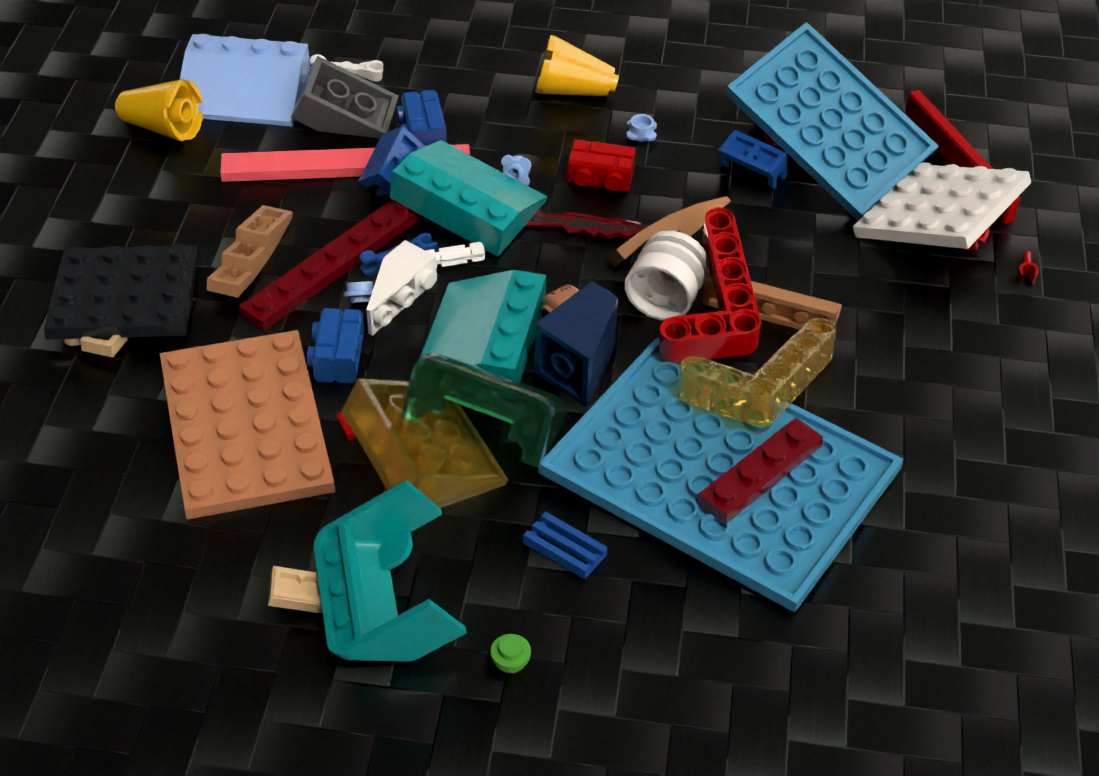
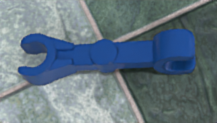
M422 233L410 242L423 250L434 249L437 252V242L431 243V235L429 233ZM392 250L375 254L373 251L361 253L359 258L364 264L360 265L362 273L370 276L378 272L383 258Z

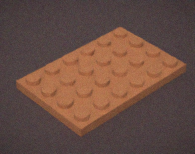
M298 330L160 353L187 520L335 492L334 479Z

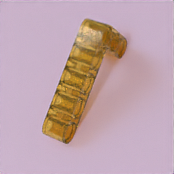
M816 318L807 321L754 375L701 357L685 358L680 363L678 397L689 404L750 425H770L832 360L837 326L827 319Z

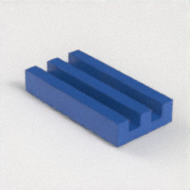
M546 511L541 516V521H536L532 525V531L527 530L523 535V544L583 579H586L607 556V547ZM540 536H543L551 542L557 544L558 548L550 544L549 542L545 541L544 539L540 538ZM572 553V554H574L575 556L581 558L582 560L586 561L587 564H585V563L581 562L580 560L574 558V557L571 556L570 554Z

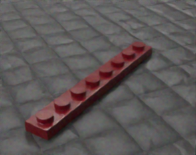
M390 200L239 306L240 316L262 331H265L362 262L359 258L361 253L364 251L376 252L424 216L394 200Z

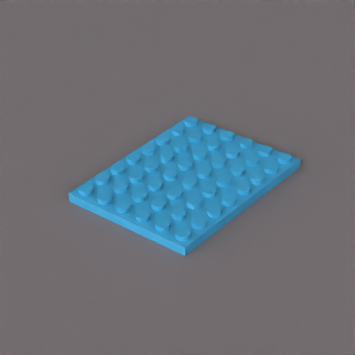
M657 337L540 461L538 473L795 613L900 471L904 459L704 360L679 363L668 362L660 356V338ZM795 417L824 437L821 448L727 524L722 523L697 504L698 494Z

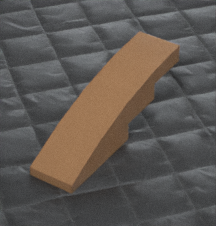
M725 196L697 203L672 213L638 232L611 253L607 259L614 267L618 266L636 249L641 252L650 236L660 231L673 230L691 237L704 225L707 211L716 207L724 208L731 200Z
M263 205L236 228V241L222 253L221 266L207 278V291L238 298L253 282L269 260L286 231L293 212Z

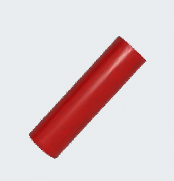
M339 412L337 419L348 440L354 439L356 434L344 412Z

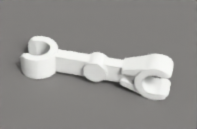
M318 54L312 55L310 58V64L313 65L317 56L325 60L326 58ZM373 60L360 64H352L348 61L342 63L331 62L371 81H380L382 79L383 63L381 61Z

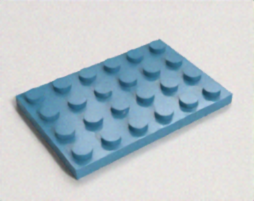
M807 22L731 82L724 91L743 112L857 221L939 147Z

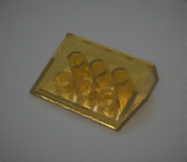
M375 379L357 380L342 409V413L387 490L407 480L438 507L442 508L506 485L508 478L446 383Z

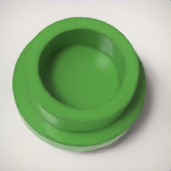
M516 634L502 635L491 646V659L493 663L506 673H516L522 670L531 657L530 644L525 638Z

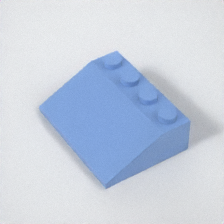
M192 34L185 50L180 79L192 81L199 88L203 103H198L199 113H203V119L293 127L295 120L291 118L304 80L310 71L308 44L296 43L294 41L280 42L268 41L266 39H244L235 36L220 37L207 34Z

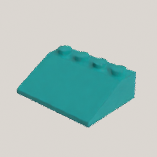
M442 140L411 152L393 170L390 199L471 243L482 242L484 249L499 257L547 200L546 195Z
M509 270L449 283L414 372L413 381L515 399L535 338L536 323L541 320L539 309L541 301L546 295V275Z

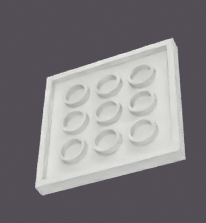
M920 163L913 169L912 173L898 182L896 187L883 196L853 226L855 237L968 249L1031 184L1030 173L1028 171H1016L1013 168L998 170L987 169L984 166L968 168L959 167L955 164L938 166L931 165L930 163Z

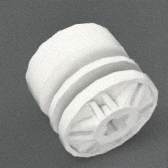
M672 230L660 231L651 235L625 278V291L628 299L639 311L661 321L673 316L685 315L693 304L697 292L709 272L708 255L698 241L687 234Z

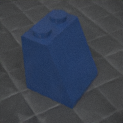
M591 281L536 323L534 373L585 407L591 404L615 347L618 297Z

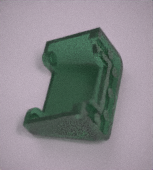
M429 353L421 357L412 370L401 417L418 423L427 411L432 410L439 414L444 408L446 399L512 424L508 440L513 442L517 440L523 450L521 462L538 468L562 431L567 408L564 401L553 393L455 357Z

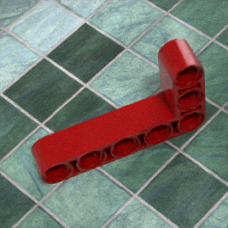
M720 207L710 209L705 214L703 244L709 258V270L719 312L673 316L665 319L660 325L659 353L668 362L679 363L742 356L753 353L758 347L761 319L735 217L728 209Z

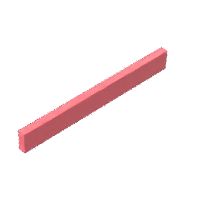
M469 144L452 145L470 155ZM375 148L222 153L221 181L360 177Z

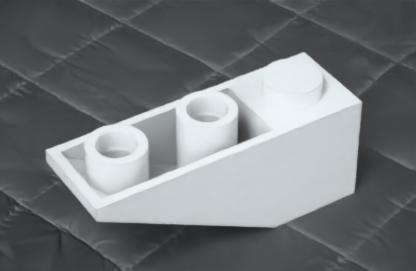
M404 240L383 258L366 309L368 334L374 335L383 326L388 325L392 318L404 308L409 307L419 295L435 284L437 281L436 256Z

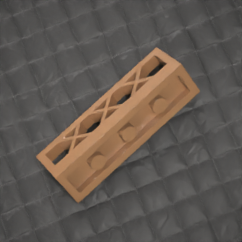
M709 271L705 279L702 304L719 308ZM751 281L761 320L832 338L842 304Z

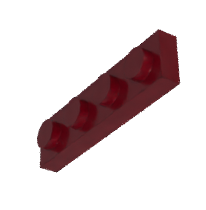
M795 417L698 494L697 504L722 523L727 524L821 448L824 437Z

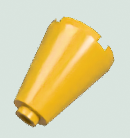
M550 35L535 93L607 97L609 91L615 92L619 75L614 74L615 68L557 36Z
M180 79L123 91L115 102V110L122 121L177 141L193 139L199 132L203 121V113H199L198 103H203L202 95L199 88L189 80Z

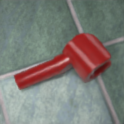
M1025 251L1023 253V263L1019 267L1016 281L1020 282L1022 276L1026 275L1031 278V284L1034 285L1039 268L1031 262V252Z

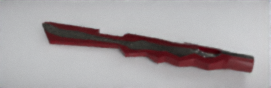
M538 209L524 227H562L568 234L583 232L590 237L600 236L606 239L622 238L629 240L650 225H644L637 221L613 217L612 219H604L573 212H565L562 216L543 214L541 209Z

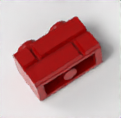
M575 139L568 163V184L629 192L635 168L636 148Z

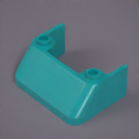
M407 480L329 523L320 530L315 538L314 553L327 646L331 652L344 660L412 662L467 633L466 627L430 599L398 615L390 570L402 564L409 557L413 547L411 532L442 515L441 508Z

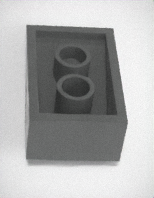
M317 56L304 80L291 118L321 132L380 138L382 134L388 132L399 96Z

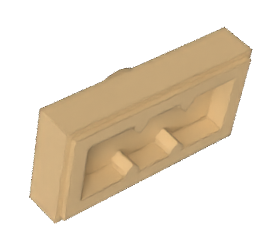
M273 566L270 574L268 606L323 614L317 572Z

